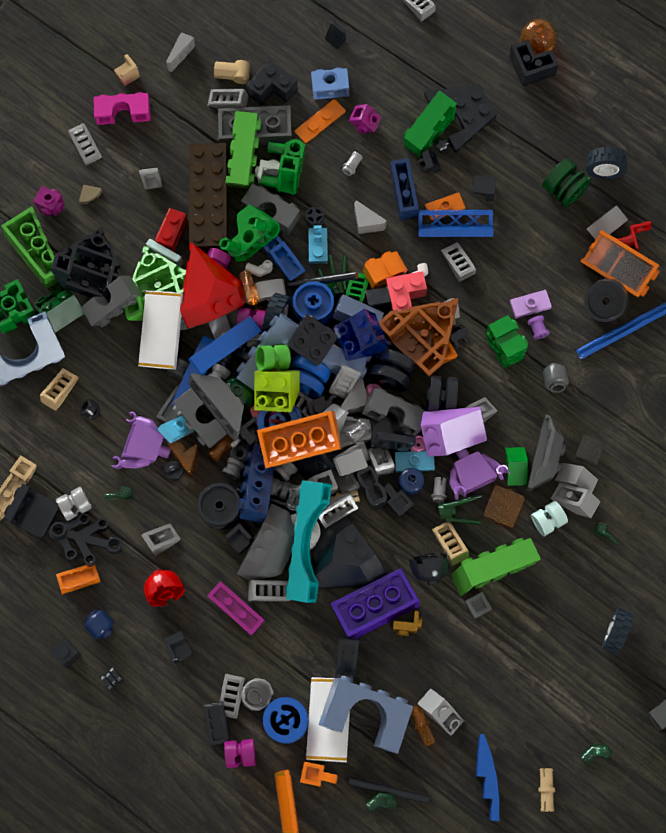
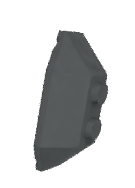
M197 373L190 374L188 385L194 390L228 435L236 441L240 431L244 407L241 399L232 393L230 386L224 383L221 378L199 375Z
M547 414L543 420L526 492H531L554 478L555 474H559L562 463H559V458L564 455L566 445L563 444L564 437L551 416Z
M271 503L268 514L263 523H261L237 575L251 581L265 580L282 574L291 555V547L294 544L295 536L294 524L288 511Z

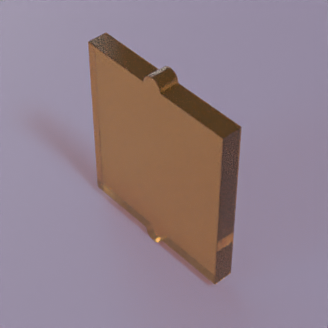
M495 485L483 516L496 521V524L501 523L513 528L525 497L512 492V489L507 490Z

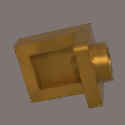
M419 611L414 612L413 623L394 621L393 632H397V635L409 636V633L416 634L417 629L422 627V617H419Z

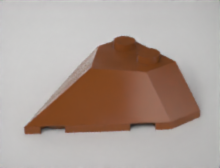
M459 298L442 303L435 302L410 307V309L401 311H390L377 325L402 354L408 356L417 364L418 370L430 377L444 364Z

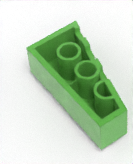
M31 206L1 225L4 237L43 286L48 289L59 281L51 272L54 255L33 207Z

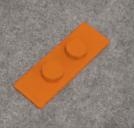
M333 99L295 130V134L304 143H308L344 114L346 110Z

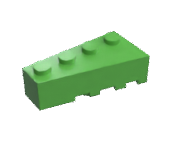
M235 111L232 132L234 140H232L230 146L232 159L228 160V174L230 176H226L225 181L228 187L249 189L255 182V174H252L253 167L257 165V156L254 153L255 148L259 147V137H256L257 130L261 129V119H259L258 113Z
M519 538L513 541L511 546L507 547L504 544L497 547L493 553L486 551L478 555L479 558L475 560L471 557L462 561V565L451 574L460 596L467 594L474 586L475 589H479L491 582V579L495 582L507 576V573H516L541 560L532 539L524 540Z

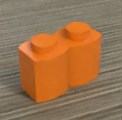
M388 251L381 258H371L366 261L362 271L372 289H376L386 284V278L405 275L407 268L397 251L392 253Z

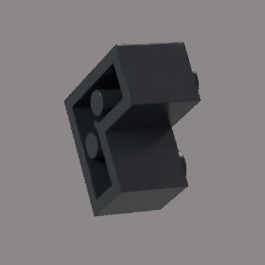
M528 40L511 45L509 57L522 87L556 75L559 64L552 49L535 55Z
M271 60L246 85L248 96L261 106L272 93L287 103L298 91L297 79Z

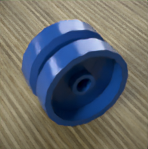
M317 281L307 282L295 291L293 309L297 322H300L306 314L315 317L324 326L332 320L334 296L325 284Z
M294 355L290 362L291 370L300 371L299 392L308 397L320 398L325 389L322 383L328 382L331 370L322 363L319 366H315L302 356Z

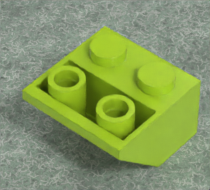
M274 369L271 371H254L255 410L292 412L300 391V371Z

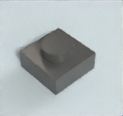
M483 592L465 601L474 620L492 610Z

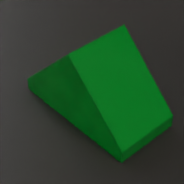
M505 448L506 466L510 472V475L507 474V486H526L528 459L525 448Z

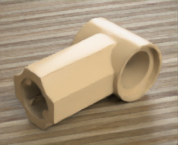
M238 60L235 63L216 62L214 65V78L230 79L238 84H246L249 82L251 64L245 60Z

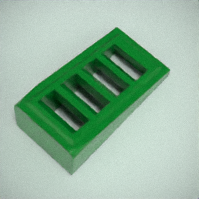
M358 273V278L365 279V281L349 280L345 295L360 298L359 302L364 303L365 290H367L369 282L365 274ZM353 284L363 286V289L353 287ZM351 290L361 292V295L351 293Z

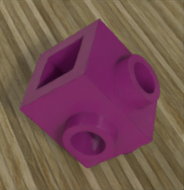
M368 104L357 105L351 114L349 122L356 127L358 132L366 134L375 132L381 116Z
M41 186L33 200L36 208L46 216L52 215L57 217L65 205L62 194L58 190H50Z

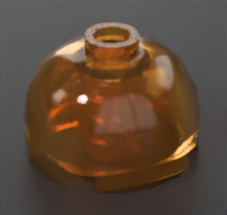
M534 19L523 28L520 42L528 40L534 54L537 55L554 48L556 30L549 21Z

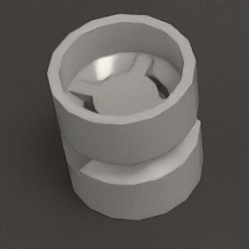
M81 486L72 490L71 495L64 494L56 499L67 521L76 517L78 512L84 513L92 509Z

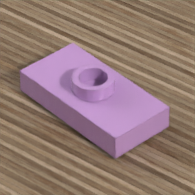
M546 290L510 300L515 319L545 311L552 307Z

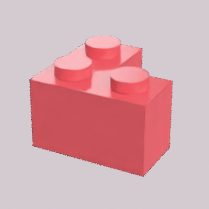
M423 271L386 278V287H388L391 300V311L410 309L412 307L410 299L426 296L427 286Z

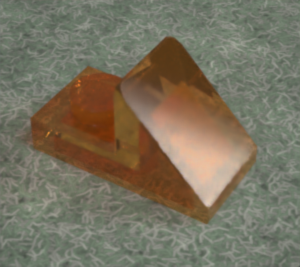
M167 441L168 446L191 477L194 474L199 450L197 444L185 451L186 449L180 441L172 443Z

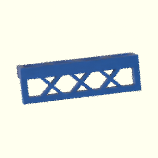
M493 210L418 211L419 237H493ZM422 215H431L435 220L431 224H422ZM444 215H449L453 219L449 224H443L440 221ZM462 215H468L472 219L467 224H461L458 221ZM481 215H489L488 224H480L477 219Z

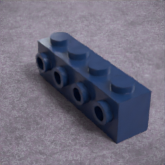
M254 443L252 449H248L245 460L248 461V465L245 466L243 471V477L246 478L241 486L240 493L243 494V498H240L238 510H241V519L263 523L268 514L274 467L265 468L261 446Z

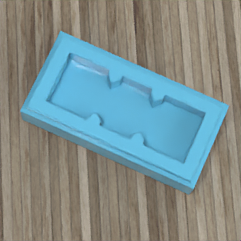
M181 415L160 425L158 431L169 443H172L193 433L195 429L191 432L184 423L187 419Z
M427 451L395 452L396 473L403 472L408 468H416L420 472L434 471V456L428 457Z

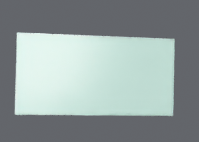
M149 239L146 243L147 248L152 252L158 253L175 263L178 267H181L183 264L181 256L152 239Z

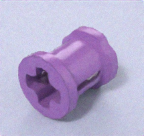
M542 315L536 316L527 322L533 330L534 340L542 339L550 334V331L545 327Z

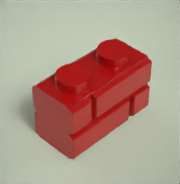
M169 208L166 214L167 217H165L155 242L175 253L188 224V219L185 213Z

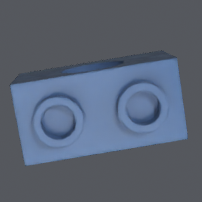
M347 68L319 69L311 72L314 100L349 96Z

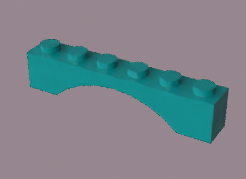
M302 480L299 488V505L296 509L297 521L294 526V544L291 547L292 558L288 568L289 581L286 586V599L313 603L317 600L319 582L311 565L310 540L317 519L330 503L332 484Z

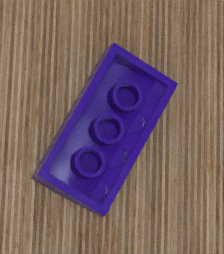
M400 568L332 602L331 606L347 638L357 639L420 607V602Z

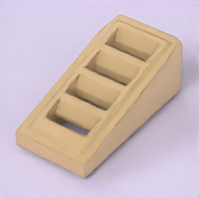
M62 368L40 394L41 402L56 411L79 378ZM64 377L68 379L70 382L67 383L66 381L62 380V378Z
M445 522L432 529L444 552L448 553L449 562L452 566L469 557L468 549L450 522ZM447 530L450 531L449 533H447V534H445V535H443V536L440 535L441 533H443V532H445V531H447ZM451 537L454 538V539H452V540H450V541H448V542L445 543V540H447V539H449V538H451ZM455 544L458 545V546H456V547H454V548H452V549H449V547H451V546H453V545H455Z

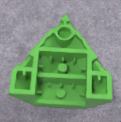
M146 246L142 250V260L138 262L132 278L142 295L136 299V303L124 308L127 319L131 321H143L146 291L185 293L183 292L186 270L181 269L158 253L152 252Z

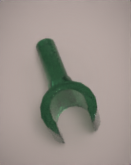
M121 486L120 492L104 494V499L115 497L129 499L132 489Z
M603 522L597 523L595 533L605 536L618 545L620 541L606 532L608 525Z

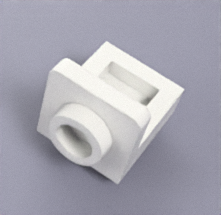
M261 160L260 165L256 166L255 177H257L258 183L261 182L262 174L278 177L280 162L276 160Z

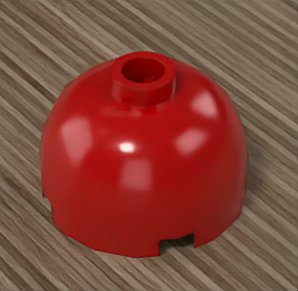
M155 570L144 584L146 600L153 607L165 606L168 604L166 600L173 597L174 601H176L185 592L180 577L169 570Z

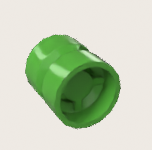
M270 345L258 346L255 355L257 368L259 371H271L273 368L274 370H287L290 366V351L287 345H274V348Z

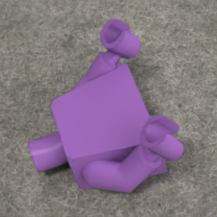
M130 412V416L134 418L132 420L126 419L132 427L121 456L124 459L122 460L114 456L112 459L119 460V463L111 466L115 469H121L122 467L136 469L148 466L156 461L157 456L167 459L171 448L161 445L164 436L158 431L154 421L142 416L137 417L134 412Z
M465 448L455 452L459 460L453 464V468L450 471L449 484L454 492L455 500H458V495L466 498V494L495 481L496 474H498L500 480H503L502 474L507 473L510 475V472L506 465H500L494 459L485 454H480L478 451L469 455Z

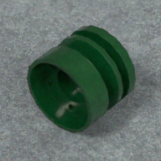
M569 158L561 161L542 183V187L550 195H554L559 191L556 200L558 202L562 201L561 205L565 208L572 205L585 193L592 180L588 175L584 177L585 173L583 171H579L574 175L577 166Z

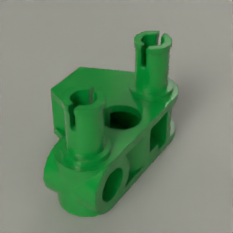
M298 139L287 141L285 144L269 141L267 152L282 155L278 177L262 174L260 186L273 187L280 193L296 195L305 157L306 144Z
M249 204L237 214L238 235L232 240L222 238L219 246L221 249L227 250L228 254L233 256L236 262L246 261L279 234L280 225L261 209Z

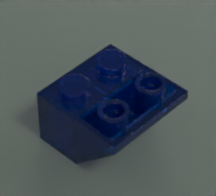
M367 309L361 310L333 327L338 335V341L347 361L373 356L389 347L376 314Z

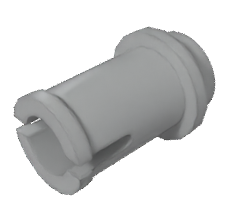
M353 152L347 163L342 165L344 174L348 176L355 174L356 167L363 159L359 153Z
M441 477L434 478V493L431 497L433 502L444 503L447 498L445 495L447 479L442 478L441 480Z

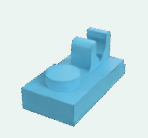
M321 225L309 228V264H328L327 228H321Z

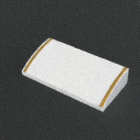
M146 291L138 366L176 370L181 326L180 307L181 303H183L184 293Z
M311 678L306 760L347 763L349 714L342 733L318 725L334 678Z

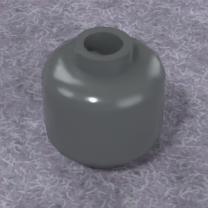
M551 363L542 372L545 387L552 392H561L569 384L567 369L563 365Z

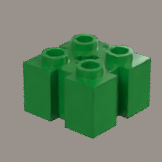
M18 279L4 285L6 290L0 292V330L3 334L16 329V323L22 321L26 324L29 318L36 316L26 292Z
M509 315L488 325V332L485 336L491 349L496 353V357L503 369L522 360L528 348L526 338L517 333L518 325L514 319L511 320Z

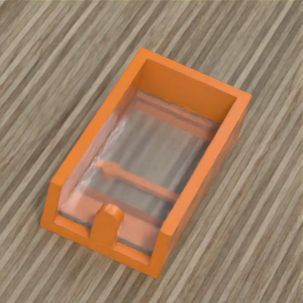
M600 230L599 236L590 246L584 259L582 258L580 261L583 265L601 276L621 282L627 289V292L637 298L640 295L644 297L650 288L647 284L651 279L655 280L660 272L657 263L603 230Z

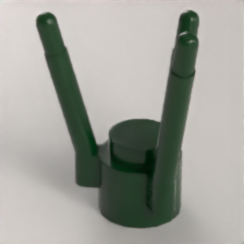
M329 255L332 275H336L333 256ZM346 255L343 256L342 274L347 272ZM318 269L320 277H323L324 274L321 269ZM346 281L330 283V285L328 283L325 284L331 290L334 298L345 295V291H347Z
M482 494L451 503L438 504L440 518L446 519V523L458 522L480 525L481 521L453 518V515H456L455 506L481 498Z

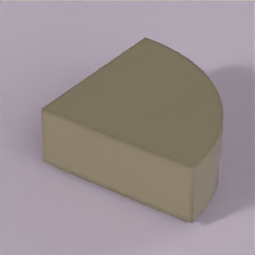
M83 185L79 203L88 204L98 198L102 193V189Z

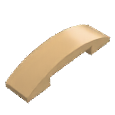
M21 455L10 469V475L0 487V521L5 516L6 507L12 504L16 489L21 487L22 483L27 485L37 468V465Z

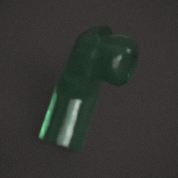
M592 744L580 758L588 764L595 756H602L604 759H608L612 751L606 744Z

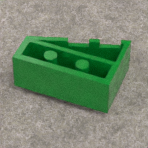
M439 90L413 126L404 133L403 146L421 158L422 152L428 150L436 141V138L454 121L457 103Z

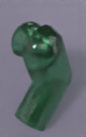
M378 793L365 805L373 812L379 806L393 809L396 807L397 801L393 795Z

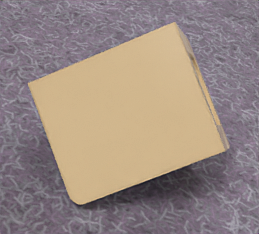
M128 54L124 55L126 63L114 70L124 86L140 77L136 64Z

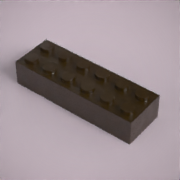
M226 143L189 144V247L190 243H193L206 254L210 248H216L228 254L227 250H223L219 246L222 238H228V185L225 182L226 176H228V151Z

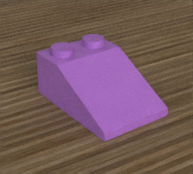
M481 407L423 412L421 429L428 457L449 455L487 441Z

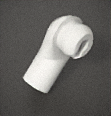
M265 260L260 266L247 263L245 272L262 277L272 271L273 263L270 260Z

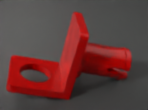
M651 221L630 226L629 236L621 237L617 240L629 247L632 246L635 251L639 252L635 234L650 230ZM617 245L615 246L616 251L620 250Z

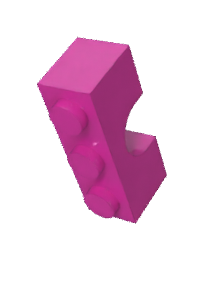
M138 92L128 95L121 93L113 96L100 95L94 97V117L97 125L115 124V116L121 110L129 111L133 122L151 121L148 93Z

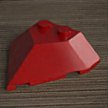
M190 243L189 247L191 251L190 260L187 261L183 292H185L184 300L180 307L186 328L214 321L242 307L246 302L242 282L193 243Z

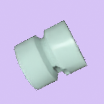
M556 501L546 505L545 510L540 509L531 514V519L542 536L553 532L554 527L559 528L568 523L564 510Z

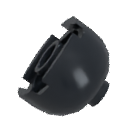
M440 552V556L429 553L413 557L414 560L409 559L414 577L419 581L427 582V585L438 584L439 579L445 577L449 570L447 552Z

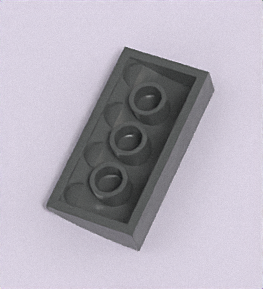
M290 105L218 109L219 143H226L227 147H230L232 140H234L232 132L235 111L258 113L259 119H261V129L257 130L256 136L259 137V145H268L269 141L285 144L287 141L292 140Z

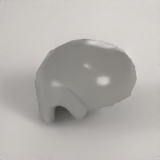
M256 678L245 684L241 693V699L247 708L259 711L269 705L273 690L269 682Z

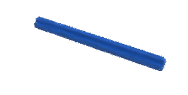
M666 302L580 347L576 351L578 357L583 359L665 315Z

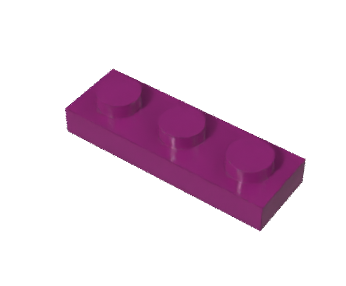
M221 581L207 595L210 600L251 636L265 622L262 617Z

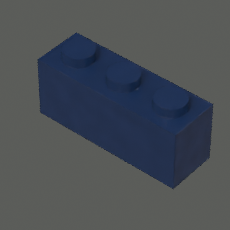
M409 158L391 161L390 173L399 219L418 218L419 207Z

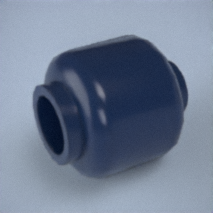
M408 468L400 474L399 487L405 494L415 495L422 490L424 476L418 469Z
M95 609L84 619L86 622L84 627L94 639L101 637L106 639L113 632L111 628L114 625V621L104 610L97 611Z

